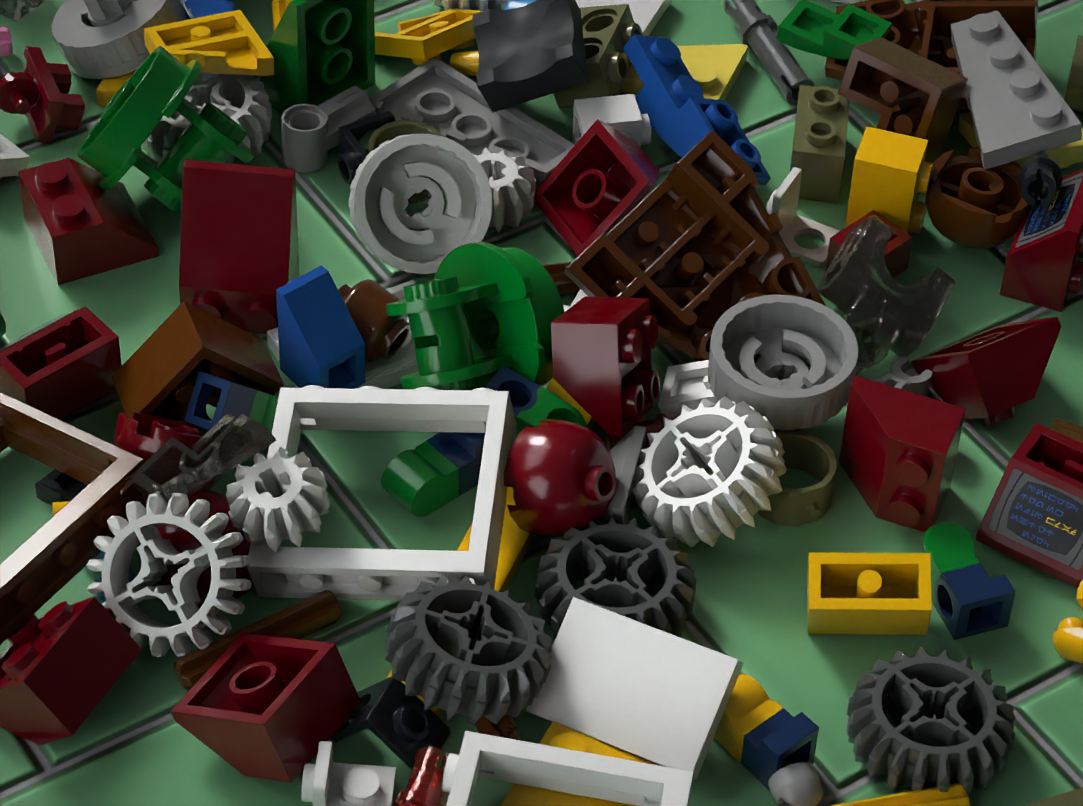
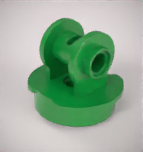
M159 46L116 92L77 154L80 159L102 174L99 182L101 188L105 191L109 190L132 166H135L149 177L144 187L160 202L181 215L182 174L185 160L227 163L231 156L234 155L249 164L255 157L252 150L242 142L248 134L247 131L236 121L209 102L200 110L184 98L201 70L202 64L193 59L185 65L163 47ZM176 110L191 123L160 163L142 152L141 145L162 117L166 116L169 118Z
M484 242L461 245L452 250L443 259L434 280L404 286L406 299L386 304L388 316L408 314L419 369L417 372L400 377L402 389L432 387L438 390H473L484 388L502 365L541 387L553 378L551 322L565 311L558 289L547 270L535 257L521 249L513 247L499 248Z

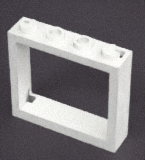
M308 385L302 388H280L267 458H273L280 446L288 452L289 458L297 455L301 430L485 433L469 551L279 546L275 553L268 547L267 541L264 540L255 546L250 544L248 556L251 559V564L246 566L259 597L309 598L324 590H330L337 599L401 601L404 599L406 592L417 590L421 581L434 585L441 575L447 577L453 583H458L466 575L472 584L481 586L489 580L490 587L494 590L508 487L504 486V470L509 450L514 443L516 420L509 391H495L490 388L438 390L432 387H419L414 390L381 389L374 386L344 389L324 388L316 385Z
M465 731L460 754L449 753L444 769L442 790L450 792L446 806H471L478 777L636 806H690L693 772Z

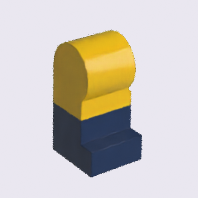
M742 673L738 676L714 738L770 791L768 781L779 769L794 763H810L813 765L819 726L803 712L793 717L775 700L772 701L757 680L750 675ZM790 756V761L784 765L785 758Z

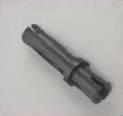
M725 0L723 3L724 11L738 27V36L744 45H748L750 49H753L784 94L786 101L791 105H797L800 85L813 87L815 85L801 68L788 47L776 41L778 26L771 15L767 16L766 13H763L755 0H732L737 9L733 7L730 1Z

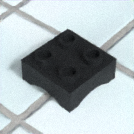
M536 0L515 9H488L473 14V28L479 54V68L476 74L477 87L492 113L588 82L581 10L575 0Z

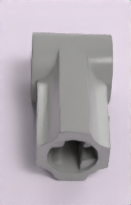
M354 85L318 106L296 104L287 108L281 117L282 160L286 167L302 173L314 172L323 168L328 161V150L339 144L338 127L376 115V109L371 104L368 94Z

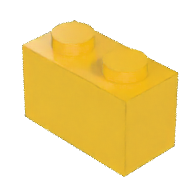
M866 126L854 159L845 228L872 210H875L895 225H898L909 235L911 232L921 233L927 207L924 202L919 201L920 193L927 194L934 168V163L925 161L928 140Z
M809 552L807 572L808 634L928 635L932 612L930 553Z

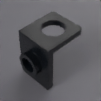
M391 111L338 127V166L344 181L348 185L352 183L356 170L368 155V149L365 150L359 143L360 139L368 131L378 129L386 123L394 122L395 116Z
M392 676L357 692L361 699L360 704L331 736V739L334 742H338L368 728L414 773L421 775L428 772L449 737L450 728L432 710H425V704L417 696H405V684L393 679ZM365 706V708L356 716V714Z

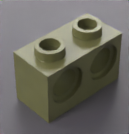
M628 4L580 8L588 82L553 93L558 107L574 106L575 99L618 95L622 84L628 78V73L632 66L623 47L634 34L643 35L640 25L633 20Z
M800 85L790 172L793 167L802 169L799 199L829 203H838L850 103V99L837 94L839 89L827 86L813 87Z

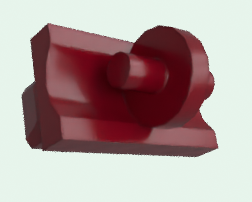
M26 46L24 56L27 64L24 72H8L0 79V109L6 113L25 114L36 141L52 143L56 128L79 129L85 111V104L80 94H69L72 74L67 64L47 63L40 47Z

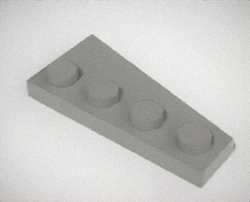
M998 10L978 14L970 19L951 24V38L960 75L968 78L965 86L968 108L972 113L976 140L980 145L984 170L1082 140V123Z
M436 57L369 98L371 104L376 109V115L391 111L395 116V121H421L436 128L443 137L459 143L472 154L481 155L484 148H487L490 153H499L507 149L509 158L524 157L527 168L533 170L537 186L541 185L574 147L573 143L514 106L492 113L479 91L477 83Z

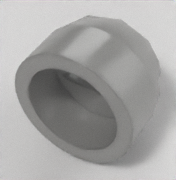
M794 763L776 771L768 781L770 792L777 806H818L823 796L820 778L816 768L810 763Z

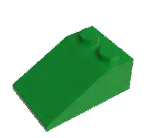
M293 0L289 3L266 46L274 57V75L260 76V82L264 84V90L267 92L272 108L283 114L287 108L296 104L318 106L354 85L364 91L375 84L374 0Z

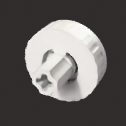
M410 134L397 136L392 140L383 142L378 148L372 150L366 156L363 163L359 165L350 186V219L358 239L379 261L409 273H436L443 259L452 250L461 245L482 242L490 224L492 192L483 167L465 147L443 136ZM425 177H430V178H432L433 180H435L436 182H438V183L440 184V186L442 187V189L444 190L445 195H446V201H447V206H446L445 214H443V209H444V204H445V202H444V197H443V193H442L441 189L439 188V186H438L435 182H433V181L430 180L429 178H425ZM422 192L423 196L418 201L423 207L420 213L413 211L405 212L404 209L409 204L408 199L414 193ZM428 228L427 230L417 231L419 229Z

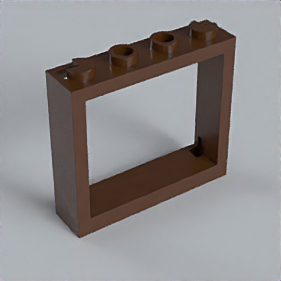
M1 392L0 453L5 448L10 447L88 486L0 564V645L28 620L31 613H36L75 577L89 560L94 559L102 552L93 542L97 536L115 537L107 523L111 516H120L128 521L126 504L131 501H138L147 508L148 496L154 494L143 458Z

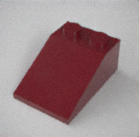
M185 160L182 174L179 262L180 304L184 301L246 332L267 334V331L278 327L276 290L286 285L292 279L299 278L295 170Z

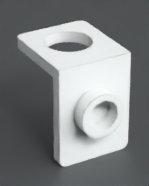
M793 167L780 187L774 190L770 196L766 210L768 214L775 212L783 226L779 234L792 258L800 257L801 261L816 267H823L827 262L830 237L840 232V230L797 215L802 169ZM802 234H813L820 237L824 241V245L817 249H805L800 247L794 239Z

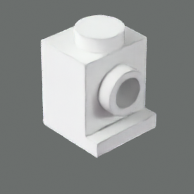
M634 94L574 100L572 132L574 145L597 119L633 139L640 148L641 145L650 144L651 125L648 114H640Z

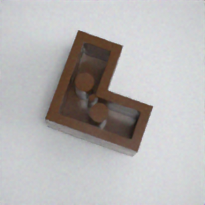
M879 37L853 47L837 94L881 114L877 129L928 140L925 161L934 163L941 155L968 78Z
M184 301L111 377L124 411L130 417H133V413L137 412L184 421L199 371L271 395H275L284 386L263 339ZM221 388L216 389L210 394L206 405L209 404L217 407L222 391Z

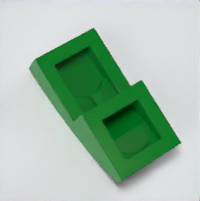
M800 0L779 25L776 41L808 53L849 60L854 46L879 37L885 38L891 31L892 23L849 3L838 15L810 1Z

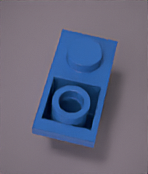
M321 265L276 290L280 370L299 388L316 385L324 388L355 389L365 383V343L329 271Z

